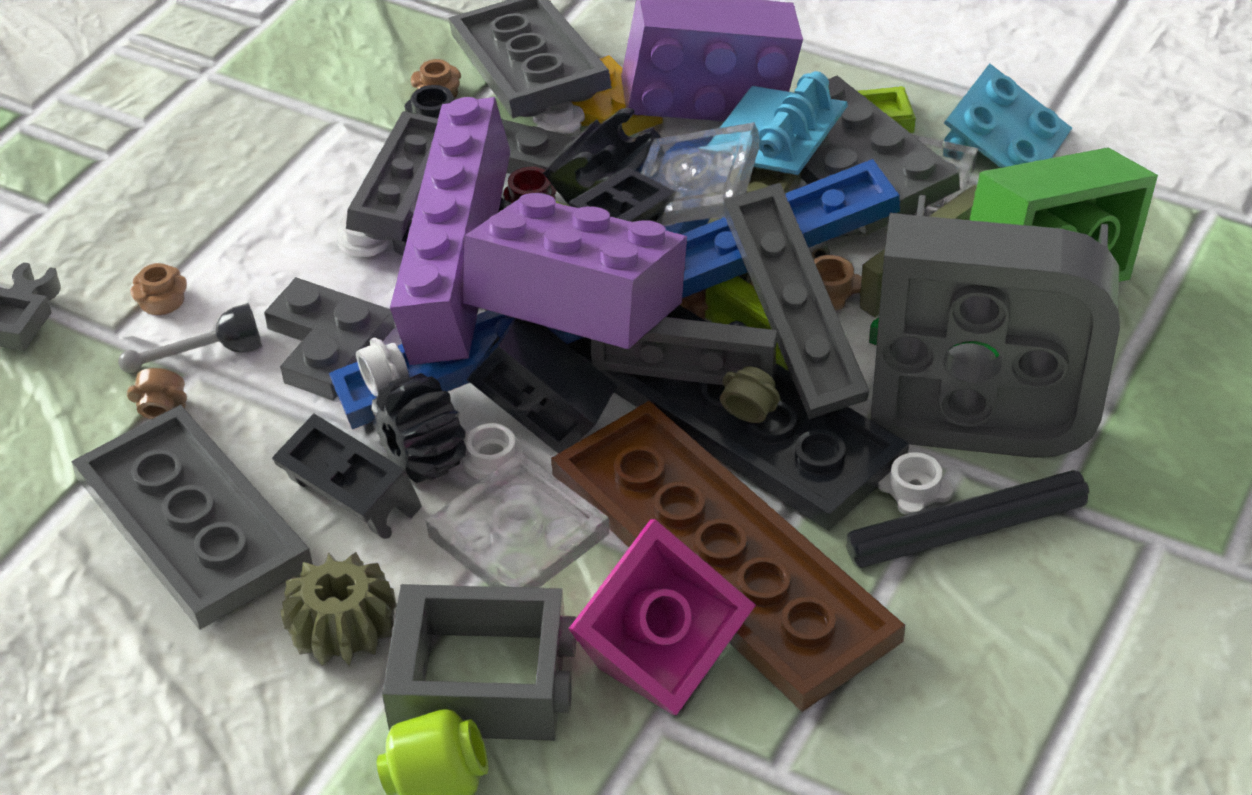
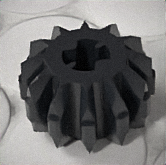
M422 373L410 378L407 375L390 382L388 387L377 392V398L372 400V412L375 416L373 426L378 431L380 437L379 444L384 447L388 459L404 468L413 482L417 484L426 479L434 480L449 473V469L460 464V460L466 456V445L463 441L466 431L460 425L458 418L460 412L454 409L450 393L442 391L438 380L433 376L426 377Z

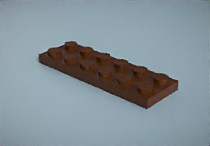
M650 401L551 458L552 475L628 547L632 545L650 519H656L756 605L729 643L801 712L904 642L905 624Z

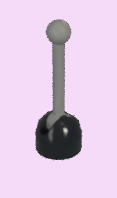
M245 303L224 312L217 321L215 331L141 353L134 350L124 351L119 357L118 364L124 372L135 373L141 368L142 364L216 342H220L224 347L234 352H248L263 346L249 303Z

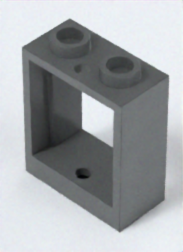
M401 584L382 691L389 731L397 723L438 710L450 709L455 711L463 721L472 719L484 739L555 741L558 713H570L572 673L571 671H562L563 657H575L577 643L576 638L569 630L576 616H565L563 588ZM432 636L540 638L536 684L426 681Z

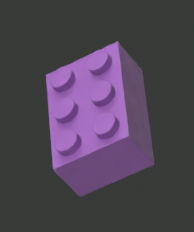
M636 0L621 74L626 108L634 109V115L725 121L751 86L789 92L803 43L794 3L768 0Z
M525 194L464 236L463 303L629 349L682 303L687 236L665 231V227L657 222H630L610 217V213L602 208H575L556 203V200L547 194Z

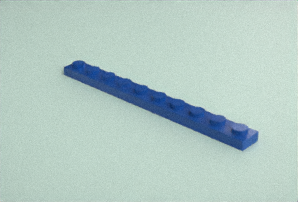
M873 159L785 193L808 248L888 217L890 213L900 212V195ZM725 217L681 234L687 236L682 298L748 272ZM489 310L477 314L469 358L410 365L403 345H398L406 362L409 378L419 373L424 374L426 377L433 376L439 381L442 391L447 392L470 383L467 381V378L476 368L493 341L497 337H502L514 317ZM547 327L566 344L584 338ZM355 362L330 372L331 381L351 429L353 430L373 422L375 416L372 412V400L377 398V396H374L367 387L358 363Z

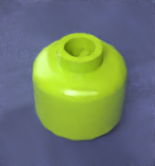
M450 709L438 710L393 725L386 738V753L378 755L376 761L378 776L387 795H475L478 790L480 776L486 775L489 770L484 741L476 723L472 719L463 721L455 711Z

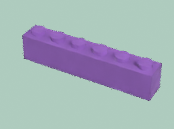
M462 97L441 106L390 304V311L410 365L469 358L479 307L463 303L464 236L498 213L511 152L495 97L483 99Z

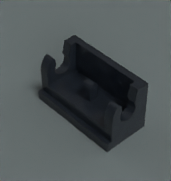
M623 108L602 123L597 119L592 122L543 174L568 204L571 200L626 167L636 170L663 138L654 127L641 131L635 138L626 135L622 129V123H627L634 115L635 110Z
M626 167L571 200L568 206L575 208L598 207L608 211L610 217L630 222L653 221L661 224L665 208L673 202L676 191Z
M518 318L512 320L501 338L497 337L493 341L476 368L467 378L468 382L557 453L577 443L597 424L618 386L547 327Z
M315 413L272 457L275 465L285 470L292 481L302 487L310 486L366 522L370 530L381 538L388 539L392 535L391 527L387 525V518L394 507L411 519L422 507L404 468Z

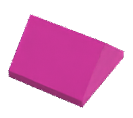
M650 519L569 627V630L598 669L668 713L677 715L756 605L656 519Z

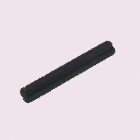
M1071 470L855 529L847 534L846 546L848 554L856 567L864 568L1083 507L1088 503L1089 486L1079 471Z

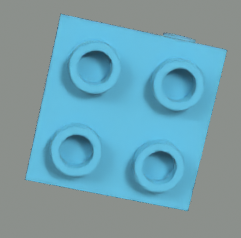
M989 63L945 120L944 124L951 131L944 139V152L949 159L960 161L970 158L978 150L1000 168L1052 158L1072 130V127L1059 118L1054 111L1045 107L1018 86L1012 78L1004 75Z
M818 71L802 75L798 80L795 93L751 86L703 149L701 155L705 158L799 175L848 107L847 101L831 99L828 87L829 80L823 73Z

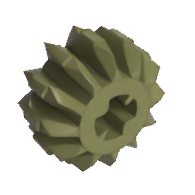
M328 552L324 564L315 566L303 562L302 572L300 573L301 578L286 580L285 600L282 602L281 617L284 629L288 630L292 644L297 648L300 655L313 652L314 657L317 658L321 666L332 657L341 656L350 667L354 653L363 651L375 655L378 639L392 637L394 609L397 607L394 589L390 588L389 581H386L385 573L381 571L378 563L364 565L356 552L345 561H337Z

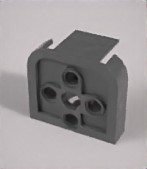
M919 195L917 215L890 213L884 253L870 420L905 440L909 445L1021 457L1059 456L1077 450L1092 439L1102 421L1120 331L1119 265L1108 250V224H1101L1099 240L1096 241L1086 234L1059 228L923 216L925 196ZM964 341L982 342L996 349L999 353V356L996 357L991 350L978 344L971 343L960 344L955 347L952 346Z

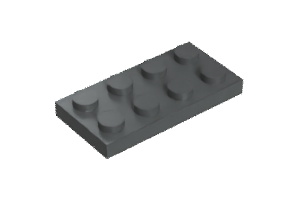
M506 0L448 18L453 38L512 118L537 116L543 113L546 108L568 101H585L592 98L597 92L612 88L609 69L550 0Z
M838 75L828 79L831 99L847 101L848 107L802 169L801 179L810 184L873 159L900 195V212L895 214L906 215L917 211L919 195L925 196L924 207L960 190L959 171ZM889 216L858 229L865 235H869L887 226Z
M182 405L71 461L77 480L199 630L302 572L303 562L313 565L310 548Z

